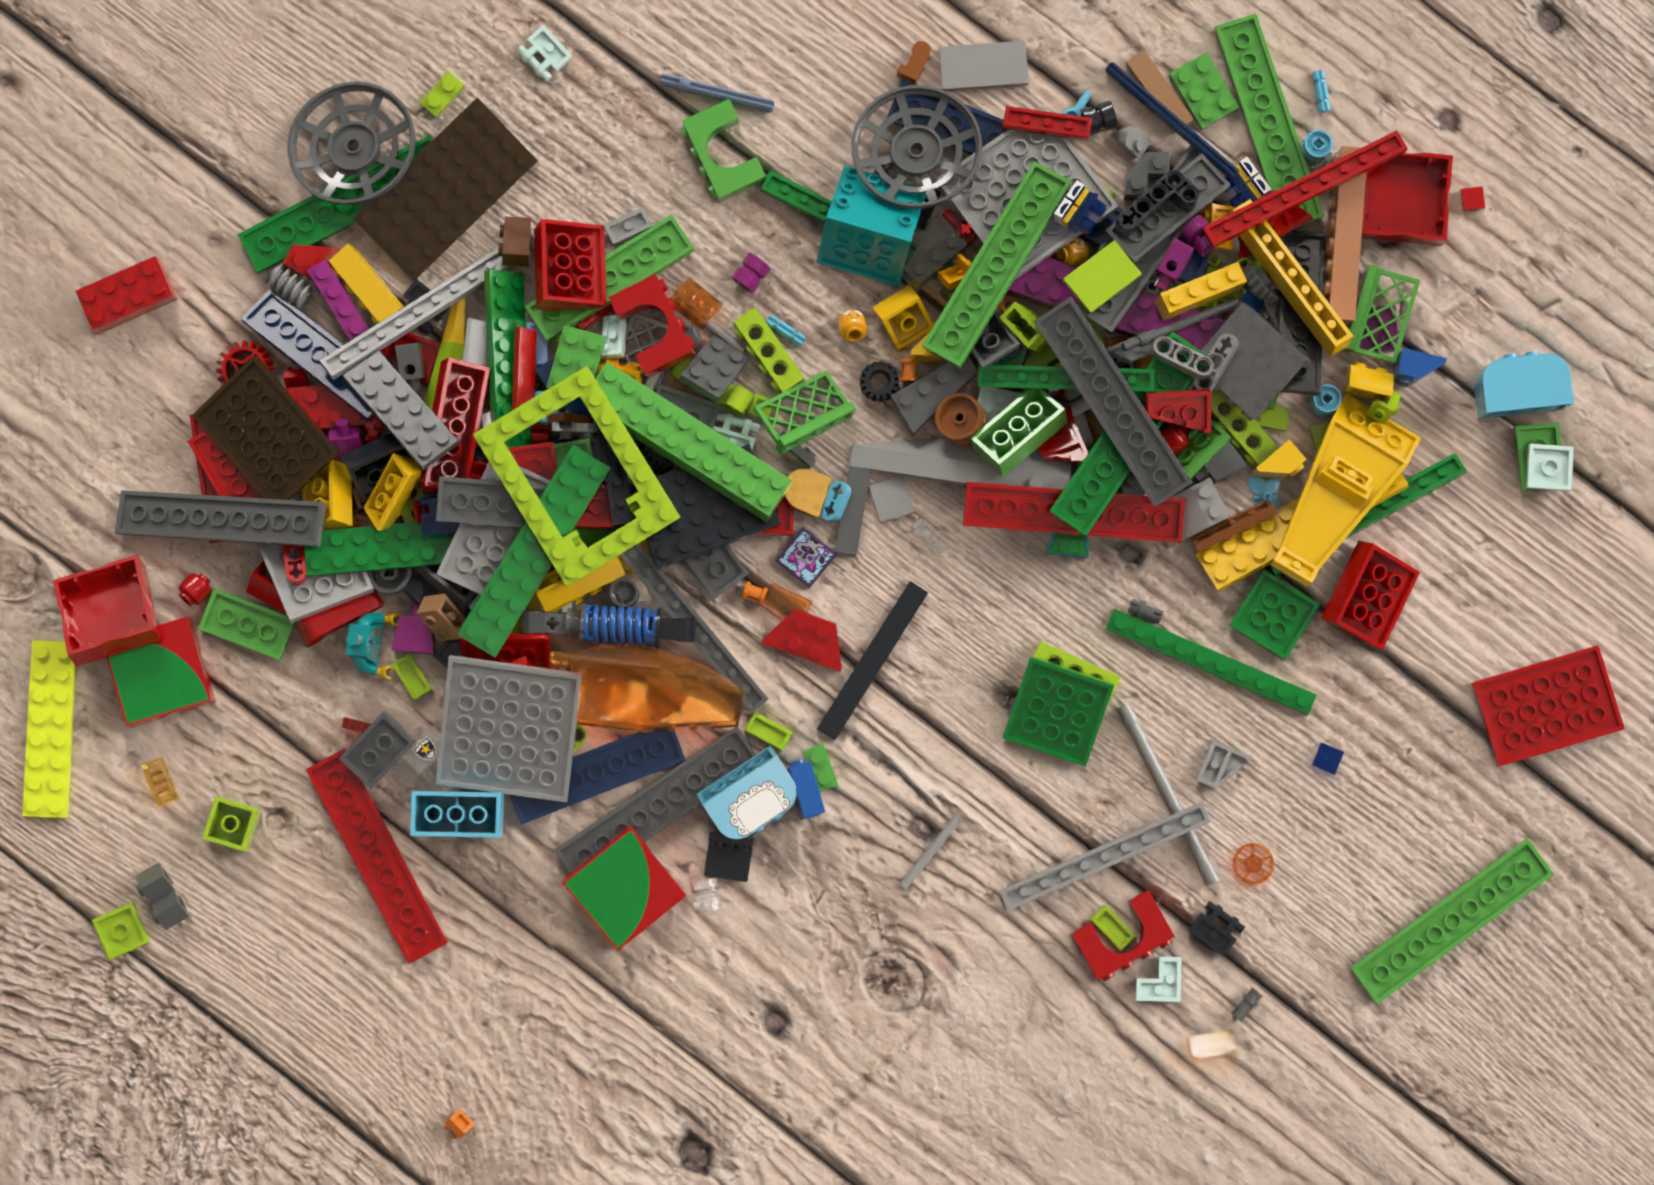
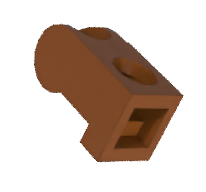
M918 41L913 45L912 56L907 66L900 64L897 70L898 77L917 84L930 58L931 48L927 42Z

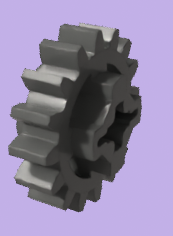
M1249 262L1242 268V272L1247 280L1246 284L1253 295L1260 300L1264 299L1270 305H1273L1280 299L1276 284L1263 267L1259 268L1257 264L1254 265L1253 262Z

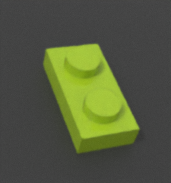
M447 71L421 100L420 105L435 118H438L465 88V85Z

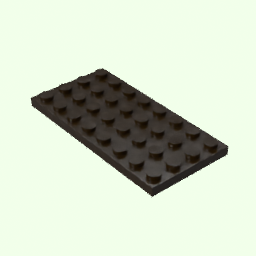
M477 97L411 161L402 179L384 195L369 201L352 219L415 281L538 160Z

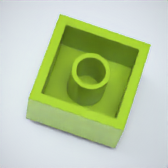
M215 796L202 839L249 852L262 809Z

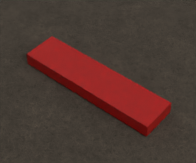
M1006 106L1002 127L1008 130L1089 141L1092 118Z
M524 327L515 328L512 411L534 398L537 331Z

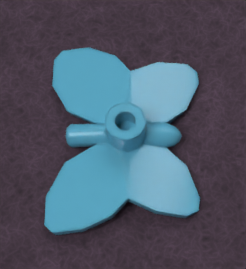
M1256 476L1248 477L1249 488L1253 493L1258 494L1253 499L1255 501L1260 500L1254 505L1269 499L1276 510L1282 507L1281 503L1276 500L1278 498L1276 491L1279 489L1281 482L1279 478L1265 481Z

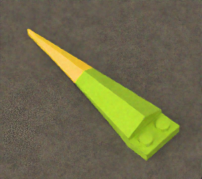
M466 297L451 307L424 403L431 411L441 361L448 357L463 361Z

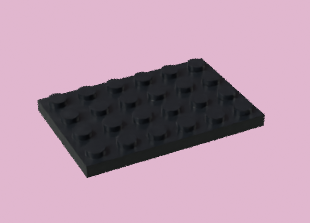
M749 444L741 447L753 455ZM679 468L656 476L680 518L645 540L656 568L660 569L776 528L781 523L776 510L766 523L684 469ZM634 485L629 486L630 496L638 492Z

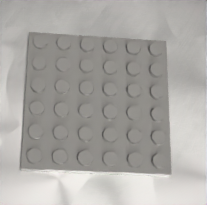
M1043 106L1038 109L1040 111H1046ZM1015 130L1005 131L982 147L980 164L974 178L961 193L950 200L966 223L971 225L972 231L981 243L984 244L1034 161L1071 180L1072 185L1068 192L1077 180L1084 184V189L1086 188L1090 191L1089 198L1080 211H1078V214L1068 228L1063 226V219L1072 206H1075L1076 200L1083 191L1080 190L1074 200L1065 195L1064 198L1072 203L1062 216V225L1054 221L1053 215L1014 280L1119 209L1118 204L1067 138ZM975 153L964 159L959 166L971 170ZM948 171L945 172V173H944L943 175H941L940 177H938V178L936 179V182H937L938 180L942 179V178L948 173ZM954 174L940 188L947 196L955 191L966 178ZM1074 188V190L1072 191L1073 197L1076 195L1079 188ZM1065 203L1061 207L1060 214H1062L1065 211V209L1069 205L1068 203Z
M450 655L448 658L435 784L567 802L582 673Z

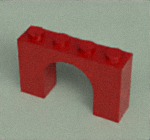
M656 274L608 297L621 321L646 309L658 310L665 314L667 318L668 328L665 337L658 344L636 354L643 372L648 378L695 356L693 349L696 348L691 336L686 337L684 329L687 327L682 317L677 318L675 310L678 308L673 298L668 299L665 293L669 289L664 279L659 280Z
M1145 890L1128 900L1141 925L1140 940L1130 951L1115 953L1107 949L1091 923L1070 933L1096 980L1102 979L1105 982L1114 977L1115 974L1113 972L1119 968L1124 971L1134 965L1133 960L1139 957L1143 960L1153 954L1152 950L1160 946L1162 949L1173 943L1171 939L1175 935L1149 890Z

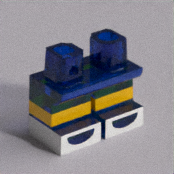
M1245 157L1235 166L1239 169V174L1233 180H1230L1226 175L1224 176L1231 186L1223 194L1231 189L1237 194L1229 201L1234 208L1249 199L1254 202L1271 191L1260 174L1257 175L1258 171L1248 157Z
M1077 180L1055 211L1054 221L1075 233H1078L1080 230L1090 234L1095 227V222L1088 218L1089 215L1093 213L1101 218L1106 212L1107 206L1099 200V194L1092 193L1084 187V184Z

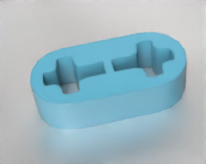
M835 481L831 484L821 509V516L825 520L836 522L842 517L851 496V488L847 483ZM838 489L843 490V493L839 494L837 492ZM833 509L834 514L829 513V510Z

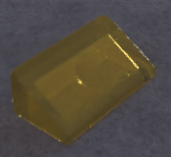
M1232 1029L1188 1037L1193 1060L1237 1052Z

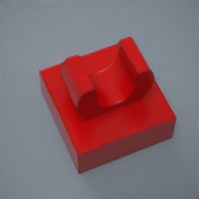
M289 366L287 371H283L286 388L309 386L307 373L301 368L300 370H292V367Z

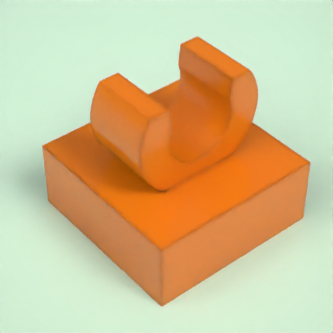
M459 1109L445 1122L444 1130L451 1129L455 1133L452 1138L454 1140L457 1138L461 1139L475 1124Z

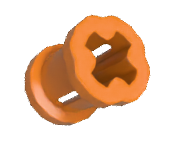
M900 359L902 370L899 381L902 383L916 382L918 380L916 374L919 360Z
M747 581L741 599L756 602L762 607L768 588L762 589L751 585V582Z

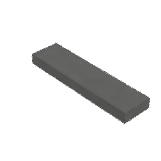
M849 466L847 484L851 488V496L840 518L835 553L857 555L871 473L870 469Z

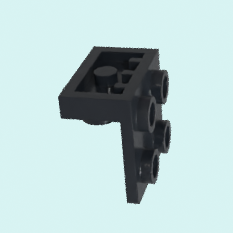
M709 832L704 875L747 882L754 838L732 839L721 833Z

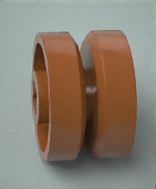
M954 393L946 397L938 405L935 412V423L938 430L953 445L959 447H971L972 442L970 438L989 423L986 410L972 396L965 393Z

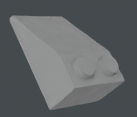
M1211 478L1172 497L1186 499L1182 541L1230 517ZM1165 542L1168 548L1178 544L1176 542Z

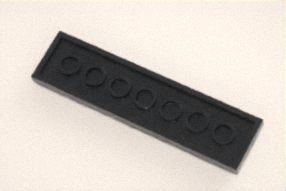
M1293 230L1281 237V241L1324 296L1326 233ZM1279 290L1278 332L1311 360V363L1306 368L1302 367L1281 392L1319 396L1321 393L1322 346Z

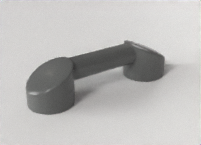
M650 309L658 318L664 319L666 317L662 312ZM675 310L677 318L682 317L687 327L686 337L691 336L697 347L702 341L698 328Z

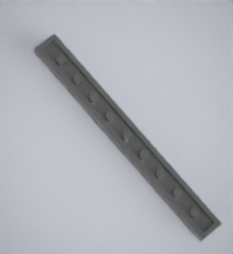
M638 543L620 554L672 618L696 619L694 645L749 711L753 713L769 699L661 568H656L653 559L641 544Z

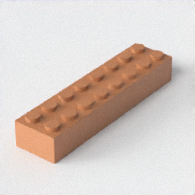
M1341 146L1339 151L1335 152L1334 157L1331 158V163L1361 147ZM1366 172L1329 190L1332 191L1331 200H1328L1327 212L1331 214L1330 221L1326 223V234H1329V239L1326 242L1325 248L1327 262L1325 264L1326 281L1324 297L1347 328L1355 321Z

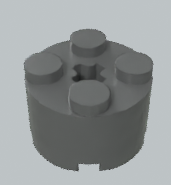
M413 568L394 569L393 577H386L388 575L387 570L367 572V575L376 590L383 594L394 596L403 593V588L414 578L415 573Z

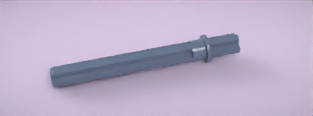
M664 73L661 75L659 86L678 90V93L683 91L721 101L730 99L733 104L766 112H772L774 108V100L685 79L684 76L677 77Z

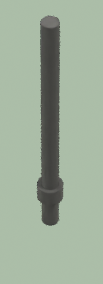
M1235 298L1149 333H1140L1136 335V338L1121 343L1122 349L1127 351L1137 346H1146L1150 344V341L1168 335L1172 331H1178L1236 308L1240 305V302Z

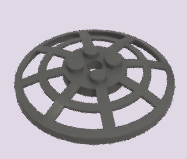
M345 82L319 92L301 108L293 121L288 136L287 154L289 164L294 176L303 188L318 199L336 205L362 204L384 195L402 179L414 156L416 133L413 120L407 108L391 91L368 82ZM362 91L374 93L375 95L371 106L362 104L345 106L341 94ZM383 97L400 110L405 121L394 126L389 117L379 110ZM333 98L336 110L325 116L318 126L305 121L316 107L324 101ZM366 112L367 115L364 122L350 121L348 113ZM340 117L342 125L336 128L332 134L324 130L331 121ZM375 117L381 119L389 130L377 135L371 127ZM303 129L313 134L310 141V159L297 162L296 145L299 132ZM409 129L410 148L404 162L396 159L398 134ZM321 138L328 142V154L317 157L318 140ZM392 138L390 157L379 154L380 143ZM352 143H359V148L356 151H349ZM333 162L339 169L332 179L322 170L320 165ZM375 162L385 165L379 173L369 179L367 172L369 167ZM313 167L319 177L329 185L321 194L309 185L300 170ZM391 167L400 170L389 184L373 193L371 185L380 180ZM347 172H358L361 180L359 183H342L341 181ZM337 188L347 190L363 188L365 197L350 200L331 198Z
M909 85L898 87L882 94L865 108L854 127L851 152L854 167L859 178L874 195L895 206L923 209L951 200L968 186L980 164L982 137L974 115L960 99L936 87ZM926 95L938 98L940 101L935 111L925 108L908 109L905 96ZM891 100H897L899 112L889 116L880 126L868 120L878 108ZM948 103L965 117L971 129L958 133L953 123L943 116ZM922 115L931 119L927 126L913 125L910 116ZM902 118L904 128L895 136L886 131L892 123ZM939 122L949 130L952 137L940 139L939 135L934 131ZM864 127L875 134L871 145L872 158L859 160L858 143ZM974 137L975 158L973 166L969 170L959 166L962 158V142ZM881 138L891 144V155L878 157V145ZM955 145L956 155L952 164L942 159L943 149ZM919 146L923 149V152L915 155L911 152V149ZM894 163L896 168L900 170L895 180L885 173L882 165ZM875 167L880 177L887 184L891 185L885 195L869 182L864 175L863 168ZM937 167L948 171L942 179L932 184L929 173ZM954 174L966 178L955 191L943 198L937 199L934 190L946 184ZM908 175L920 176L923 186L911 187L903 185ZM898 190L909 193L926 192L929 202L908 203L897 201L893 198Z

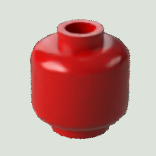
M1169 424L1160 431L1175 456L1188 446V439L1190 437L1181 425Z
M190 573L178 586L179 597L190 606L192 604L200 605L211 593L210 580L202 573L199 575Z

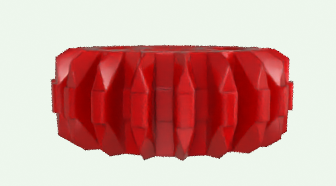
M243 340L242 347H240L238 342H234L235 349L227 346L226 349L229 353L226 355L221 352L220 355L224 360H217V364L222 366V368H217L216 373L222 374L217 378L219 382H224L221 385L222 387L230 379V365L232 364L237 372L240 369L238 365L243 366L254 355L260 358L270 372L275 371L276 368L268 366L274 362V359L267 358L270 352L268 350L263 351L264 347L261 344L256 347V343L251 341L248 347L247 341ZM241 354H252L243 361L235 359L237 356Z

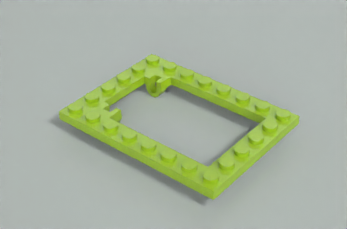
M588 366L473 434L566 587L680 518ZM579 397L638 491L625 499L628 508L636 519L588 548L581 541L577 530L564 537L561 536L504 443Z

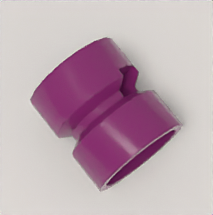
M1198 215L1183 228L1180 235L1189 244L1194 243L1193 248L1204 257L1215 248H1212L1203 232V227L1209 223L1201 215Z
M749 252L742 261L743 268L738 267L732 274L731 279L746 291L754 294L759 287V279H765L771 268L759 257Z

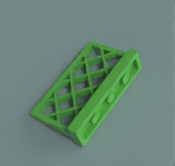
M1369 265L1357 305L1355 321L1350 329L1353 338L1345 348V351L1396 364L1421 280ZM1381 275L1390 277L1394 285L1383 290L1379 284ZM1404 282L1415 284L1413 292L1405 296L1399 288V285ZM1377 287H1378V289L1380 290V292L1377 293V294H1375V293H1376V290H1377ZM1396 287L1401 298L1390 303L1385 293ZM1382 295L1388 305L1377 311L1373 305V300ZM1411 296L1410 302L1408 304L1406 299ZM1404 301L1407 306V312L1398 317L1392 306ZM1371 308H1372V310L1374 311V313H1372V314L1369 315L1370 310H1371ZM1390 308L1395 319L1384 324L1379 313ZM1376 315L1381 326L1370 332L1366 325L1367 320ZM1404 318L1403 325L1400 321V319ZM1397 321L1401 327V332L1391 337L1386 327ZM1366 329L1368 333L1363 336L1364 330ZM1384 329L1389 339L1378 345L1372 334ZM1370 336L1375 347L1368 351L1360 349L1361 340ZM1398 338V342L1396 345L1393 340ZM1391 342L1395 349L1393 357L1383 355L1380 347Z
M826 370L755 406L753 410L777 444L776 449L781 455L851 419L856 407L852 401L849 403ZM825 379L829 385L828 390L817 388V382ZM802 389L812 391L810 400L798 397L799 391ZM814 393L826 395L825 404L813 401ZM829 397L837 398L842 405L838 407L828 405ZM785 398L793 400L792 409L780 406L781 400ZM796 403L808 404L807 413L795 410ZM811 406L824 409L823 414L820 416L810 414ZM765 408L775 409L774 418L765 416L762 410ZM778 411L791 414L789 422L777 419ZM793 415L806 418L805 424H793ZM775 424L788 427L787 433L779 436L774 429Z

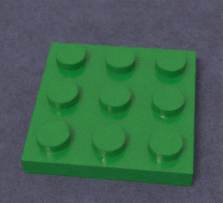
M1263 570L1229 626L1281 659L1286 660L1320 604L1266 570Z

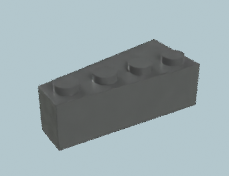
M969 355L961 369L951 363H947L891 395L890 400L912 437L935 415L938 405L946 397L958 393L977 375L978 371Z

